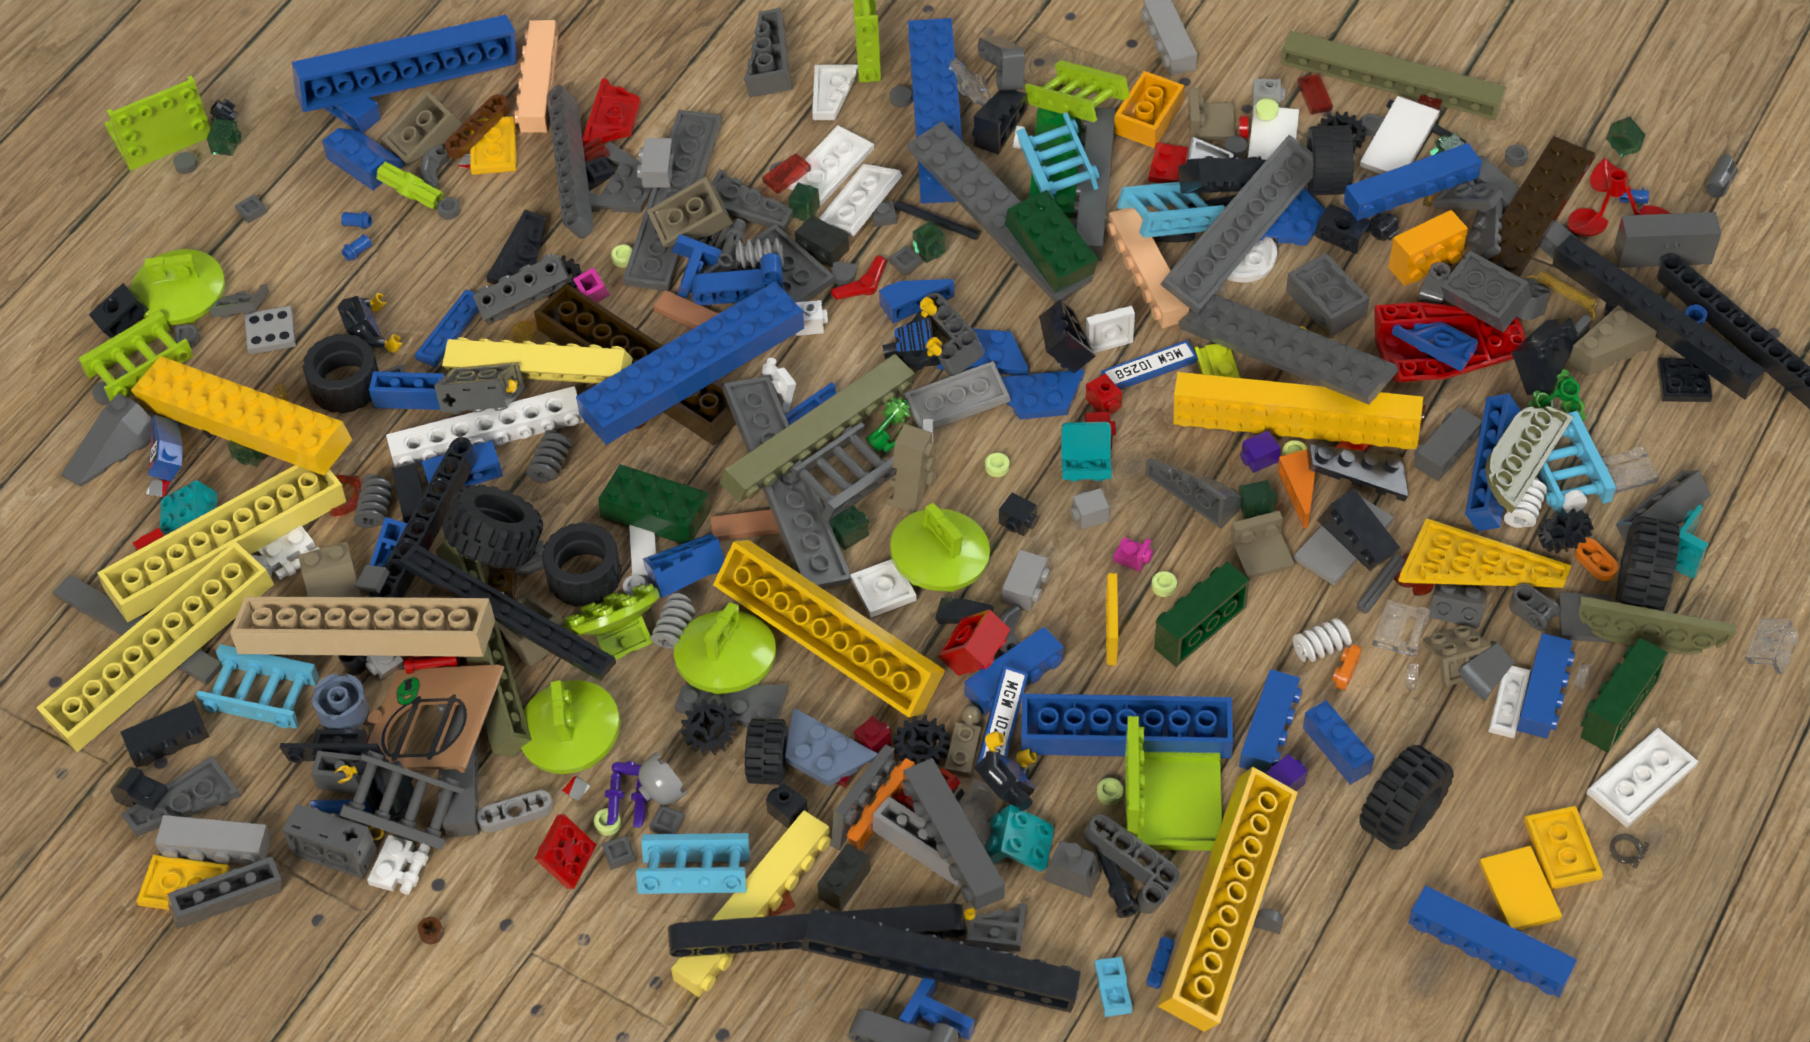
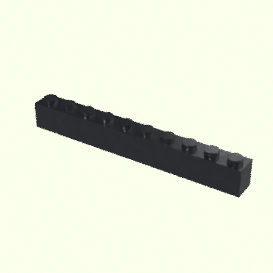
M1570 234L1556 248L1552 263L1554 267L1614 309L1619 305L1656 330L1655 337L1738 396L1746 400L1759 387L1766 369Z
M811 909L802 950L935 980L940 983L1071 1013L1076 1002L1081 971L1073 970L1069 966L1051 965L1040 959L1030 960L1021 958L1014 953L1004 954L993 951L988 947H974L958 940L949 941L940 939L932 934L914 933L907 928L897 929L886 926L881 922L859 920L851 915L841 916L825 909Z

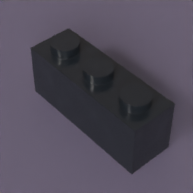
M194 700L120 731L136 768L149 765L159 758L175 754L180 749L198 744L210 737Z

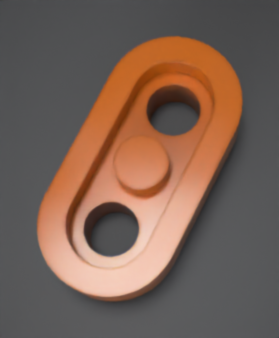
M1585 538L1586 543H1578V548L1574 550V556L1596 579L1610 581L1615 578L1618 563L1596 540Z
M1352 643L1350 648L1345 647L1341 657V661L1344 662L1342 668L1337 666L1332 681L1336 682L1335 688L1347 690L1359 662L1362 646Z

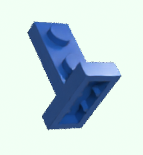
M678 235L672 252L689 258L677 292L678 296L686 298L688 293L692 294V278L695 276V273H700L703 264L710 267L716 264L722 250L684 235Z
M923 978L901 1014L900 1021L916 1025L919 1018L922 1017L926 1023L932 1026L936 1023L947 1024L958 1032V1038L963 1037L970 1040L974 1033V1019L931 999L936 991V981Z

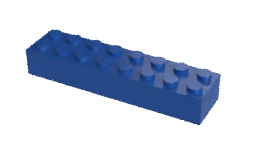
M1022 694L1021 751L1029 748L1030 753L1035 752L1036 755L1125 756L1128 716H1139V727H1144V752L1220 753V758H1231L1233 748L1232 697Z

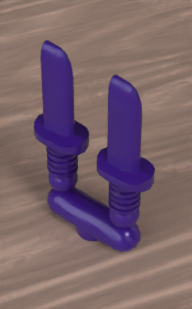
M633 761L625 763L614 762L611 769L614 773L611 775L610 789L605 790V797L609 798L607 825H614L617 822L619 799H624L625 793L620 791L621 774L638 776L640 764H636ZM638 778L636 792L631 794V800L635 801L633 827L640 828L643 825L646 802H650L638 790L642 786Z

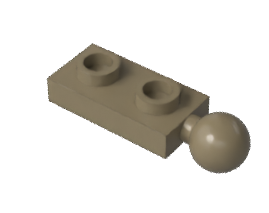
M968 705L963 708L961 719L964 724L955 723L945 770L954 775L971 777L981 735V727L974 725L978 724L982 717L980 709L975 705Z

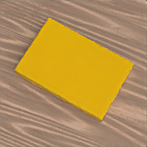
M515 116L502 117L470 149L471 175L516 171ZM490 118L479 119V121L486 122ZM470 131V136L474 135L476 132Z
M1108 573L1106 583V664L1108 666H1117V573Z
M1576 806L1524 817V824L1550 890L1602 879V870Z
M1531 846L1480 859L1479 865L1506 925L1520 931L1561 920L1562 914Z
M153 855L136 902L138 906L169 910L168 893L199 883L204 879L219 876L231 870V868L225 864Z

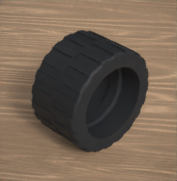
M1348 125L1310 126L1306 148L1313 153V177L1307 184L1310 194L1345 195L1346 186L1353 183L1354 172L1353 138L1350 127Z
M334 334L317 341L309 348L306 356H304L303 371L311 396L316 404L330 412L345 413L363 408L372 401L369 392L373 372H379L373 349L368 345L367 341L356 335ZM355 366L360 368L354 375L343 380L332 381L324 379L327 374L339 367Z
M572 523L558 529L557 532L549 537V540L544 545L542 562L550 591L554 593L557 599L573 606H585L593 602L596 604L602 602L605 596L610 595L617 589L618 583L621 580V565L617 545L613 540V536L603 527L593 523ZM579 555H594L603 559L596 569L588 573L570 574L561 570L568 560Z

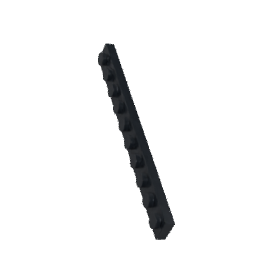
M416 543L399 560L401 567L455 598H489L495 621L599 681L616 664L614 656Z

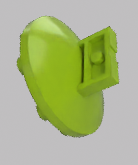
M177 249L159 254L154 258L145 259V264L138 270L133 279L131 290L138 295L149 309L143 315L145 318L160 310L164 314L168 326L194 323L197 319L210 312L209 309L214 302L222 298L225 290V277L219 263L207 253L193 249Z
M933 502L925 506V510L917 511L905 517L896 526L891 537L890 555L895 568L912 585L934 591L954 592L974 583L984 573L989 561L990 545L985 532L975 521L962 513L938 508Z
M646 583L632 588L634 593L632 595L612 593L603 598L605 602L596 605L595 602L587 604L581 608L582 613L565 618L563 628L579 637L594 636L598 647L614 656L617 660L626 656L631 651H637L653 643L642 615L660 597L659 591L652 584L646 585Z
M731 602L728 603L724 610L704 614L688 623V627L682 629L683 635L677 637L680 640L679 643L674 645L675 665L683 679L700 690L712 692L716 695L741 691L758 684L769 673L776 658L775 639L769 627L759 618L739 611V606Z
M581 680L550 682L551 686L534 696L523 710L532 740L521 749L534 766L549 773L571 774L590 769L609 753L618 738L620 714L617 705L605 689L594 683Z

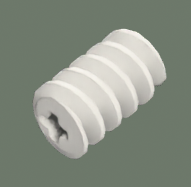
M1535 477L1516 509L1512 513L1506 510L1504 521L1507 525L1514 528L1532 527L1536 524V518L1539 516V510L1542 507L1544 495L1547 492V487L1538 478Z
M1337 618L1331 619L1329 623L1323 622L1320 627L1314 626L1311 630H1305L1302 634L1298 633L1293 636L1295 651L1303 663L1306 662V657L1311 662H1315V653L1319 658H1324V650L1332 655L1334 653L1333 646L1338 651H1341L1343 649L1342 642L1347 647L1352 645L1347 626L1341 619Z

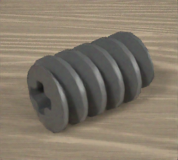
M546 430L541 438V442L538 444L534 457L530 461V465L527 467L528 476L538 483H547L549 480L557 479V473L561 471V465L565 462L564 457L568 456V450L572 447L571 441L555 430Z
M366 474L362 480L363 483L353 520L359 527L373 528L383 525L388 512V500L391 498L390 492L393 486L379 475Z

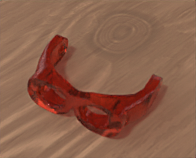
M335 475L340 483L352 485L354 492L345 505L330 510L331 516L346 515L356 509L361 491V481L358 475Z

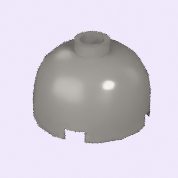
M655 752L645 760L639 769L638 779L642 786L638 790L647 801L652 798L661 805L673 804L688 794V791L684 788L680 790L683 786L682 782L666 762L663 763L662 760H657L661 756Z

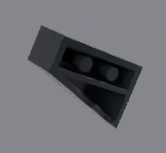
M998 90L974 115V128L972 131L974 146L999 155L1027 111V94L1017 90Z
M1061 299L1039 316L1046 352L1055 358L1063 369L1068 368L1075 374L1096 357L1074 309Z
M1571 317L1546 320L1511 352L1527 395H1532L1535 391H1540L1541 393L1552 392L1558 380L1557 375L1561 374L1572 352L1573 345L1578 340L1577 331Z
M1354 488L1331 503L1316 520L1369 571L1385 562L1400 549L1397 542Z

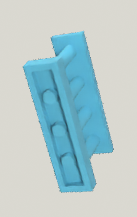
M1067 112L1063 114L1065 126L1034 137L1032 135L1028 136L1025 128L1016 131L1021 150L1040 193L1047 190L1052 198L1056 191L1086 180H1090L1093 189L1096 190L1098 189L1096 179L1100 178L1096 166H1091L1077 133H1079L1076 121H1071ZM1066 134L1070 135L1071 141L1041 152L1039 150L1034 151L1036 145ZM1076 149L1079 155L1049 167H1041L1040 165L1043 163V160ZM1083 164L1085 169L1084 172L1054 183L1047 181L1050 178L1049 176Z
M1180 182L1122 187L1117 204L1118 209L1134 208L1143 218L1139 231L1143 238L1206 231L1225 209L1223 205L1208 207L1198 196L1199 193L1181 194ZM1192 202L1197 208H1188L1185 203ZM1173 204L1177 210H1169L1165 205ZM1154 206L1158 212H1149L1146 207Z
M1578 411L1568 413L1573 419L1561 436L1570 438L1573 446L1552 450L1537 474L1539 481L1547 487V504L1553 508L1556 514L1562 512L1565 501L1563 496L1570 491L1580 490L1585 496L1595 493V495L1599 496L1602 504L1612 502L1616 486ZM1575 455L1580 458L1582 465L1551 472L1546 462ZM1583 474L1589 476L1592 484L1565 491H1560L1556 481Z
M220 644L216 654L223 667L211 693L197 692L196 695L201 707L212 713L218 711L273 723L281 728L291 727L297 729L299 723L292 710L303 685H317L320 677L315 664L269 654H238L236 647ZM232 670L246 671L235 697L221 696ZM259 674L270 676L259 702L245 701L255 676ZM280 680L294 681L282 709L268 706Z
M749 833L642 834L643 863H648V867L636 868L638 894L746 893L745 867H739V861L750 860ZM659 862H675L674 868H658ZM686 862H702L701 868H685ZM713 862H729L728 867H712Z

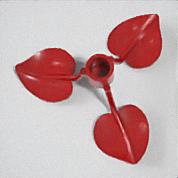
M1604 158L1594 168L1589 181L1590 186L1598 192L1606 191L1601 210L1598 213L1590 208L1575 210L1568 218L1567 229L1581 236H1595L1605 231L1608 226V220L1601 216L1605 212L1610 195L1621 197L1624 193H1627L1634 215L1672 213L1653 205L1643 206L1639 212L1631 194V186H1627L1629 182L1627 172L1614 166Z

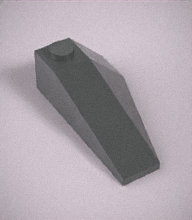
M118 394L102 410L63 470L62 477L81 487L106 472V468L116 461L121 463L126 460V455L138 449L140 451L151 443L153 419L136 402Z
M1152 458L1146 460L1145 475L1219 528H1222L1240 511L1241 496L1235 489L1229 488L1221 482Z

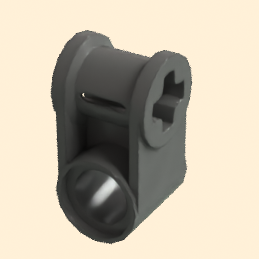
M1436 262L1430 266L1426 280L1421 287L1418 302L1443 305L1445 297L1441 285L1445 280L1448 281L1447 278L1451 271L1447 264Z
M1529 584L1517 585L1509 603V608L1515 615H1518L1538 631H1545L1548 628L1549 621L1561 613L1560 607L1554 600L1547 598Z

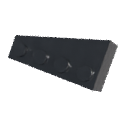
M1261 156L1249 157L1248 159H1241V157L1228 159H1187L1185 164L1178 166L1181 194L1240 192L1266 160L1262 159Z

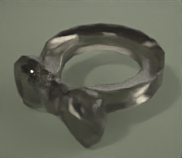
M1630 834L1616 835L1609 845V852L1614 860L1622 864H1633L1632 867L1636 869L1649 849L1648 842L1642 845L1636 837ZM1622 840L1630 841L1635 845L1639 854L1629 857L1622 856L1616 851L1615 845Z

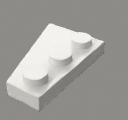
M815 65L813 120L836 119L858 74V65Z

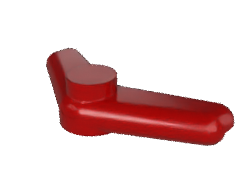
M877 255L866 274L860 280L833 288L831 295L836 300L859 295L874 294L878 289V283L886 265L885 258Z

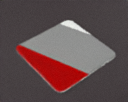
M465 154L458 166L470 169V155Z
M152 479L146 494L164 497L170 481Z
M574 776L562 791L578 801L590 788V785Z

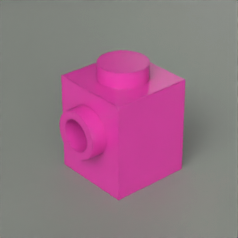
M594 267L574 278L578 286L576 290L596 303L610 296L609 291Z

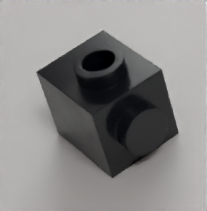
M1012 492L999 508V524L1005 526L1010 532L1018 533L1022 536H1025L1029 529H1033L1039 519L1037 516V505Z
M784 782L778 788L772 789L767 795V813L788 829L803 811L808 813L807 800Z

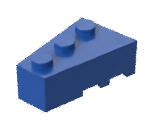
M711 533L645 557L642 560L650 584L657 587L660 596L663 598L699 579L718 573L725 559L718 538Z

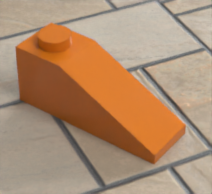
M1306 449L1280 456L1277 470L1303 528H1307L1309 525L1315 472L1309 470Z

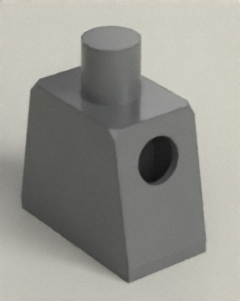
M1060 841L1043 880L1091 898L1101 877L1096 854L1081 848L1077 843Z

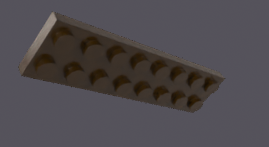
M1552 137L1499 220L1502 223V229L1498 231V234L1501 235V242L1498 243V246L1501 247V252L1488 259V261L1518 277L1521 276L1595 159V152L1558 137Z

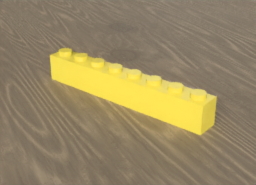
M458 337L457 340L448 339L442 366L450 372L455 367L518 362L522 379L599 384L630 366L633 358L624 348L612 346L611 349H607L597 345H589V347H580L576 344L558 346L551 342L538 345L530 341H523L520 344L509 340H501V342H492L488 339L471 341L467 338Z
M803 811L747 877L746 893H734L712 920L766 917L772 910L775 911L780 906L783 900L782 897L787 891H792L796 887L802 873L811 869L817 855L829 847L831 843L829 826ZM735 954L680 957L671 968L673 980L700 998L705 991L707 992L713 987L719 973L729 968Z

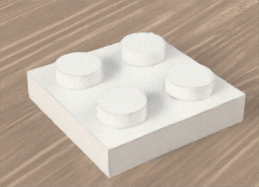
M1132 306L1118 308L1114 311L1095 314L1086 318V336L1094 353L1133 343L1135 312Z
M892 559L850 574L851 582L870 618L917 601L916 593L910 582L898 572Z

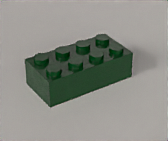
M1047 190L1008 208L1005 219L1006 227L1055 294L1095 273L1098 258Z
M619 464L598 498L600 518L628 527L629 525L635 526L680 544L694 540L710 513L709 492Z
M1226 562L1221 567L1214 568L1206 580L1198 582L1187 596L1180 597L1168 612L1164 611L1157 617L1155 622L1154 649L1175 667L1180 665L1246 608L1250 579L1229 562Z
M1639 638L1634 646L1630 644L1623 655L1624 661L1622 664L1616 663L1610 674L1612 676L1610 681L1605 680L1599 688L1597 700L1591 699L1585 709L1587 714L1580 724L1583 727L1580 738L1609 753L1658 682L1668 652L1642 638Z

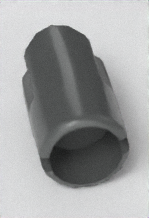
M1724 154L1718 158L1705 183L1706 192L1712 197L1720 198L1726 195L1738 172L1737 166L1730 155Z

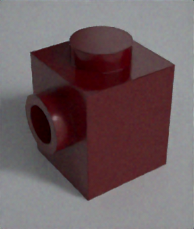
M872 716L854 731V741L879 754L885 744L892 747L891 729L885 722H879Z

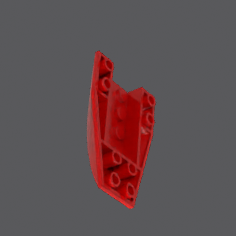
M1413 302L1375 305L1374 307L1375 344L1381 359L1396 364L1398 372L1391 379L1396 382L1448 379L1514 360L1511 352L1526 339L1518 317H1515L1507 329L1502 332L1456 306ZM1444 322L1478 340L1477 350L1464 369L1459 371L1392 335L1393 326L1401 325L1402 328L1407 330L1413 329L1414 324Z

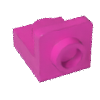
M1123 537L1113 556V561L1141 572L1145 563L1149 564L1154 553V550L1151 549L1152 540L1146 538L1144 544Z

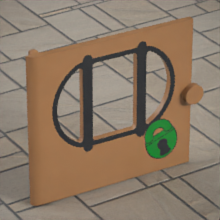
M501 665L428 668L415 670V673L406 674L405 669L396 670L381 710H374L368 715V721L374 727L367 743H377L390 763L399 761L404 768L410 770L458 769L461 773H464L504 667ZM447 704L429 752L427 754H403L422 706ZM457 705H461L464 713L461 729L453 741L440 750ZM411 708L396 748L391 754L387 746L389 732L396 720Z

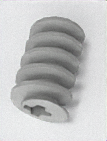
M766 238L764 245H761L760 240L756 239L754 246H752L750 239H747L745 246L742 245L741 240H738L736 244L737 269L740 262L744 269H747L749 262L753 269L756 268L761 257L768 253L779 255L782 267H784L783 244H780L778 238H775L773 245H771L768 238Z
M679 593L669 594L660 618L653 630V635L650 637L653 643L667 649H674V645L679 643L680 640L677 637L683 635L682 629L688 627L687 624L692 621V616L696 613L695 608L691 606L692 601L687 596Z

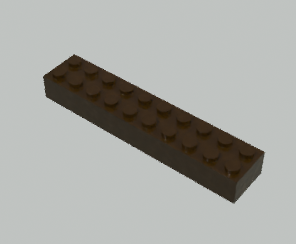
M567 283L534 311L537 329L562 346H567V344H576L580 347L597 345L607 349H611L612 346L622 347L633 358L632 364L663 347V345ZM717 380L663 411V413L713 446L736 424L722 390L723 384Z

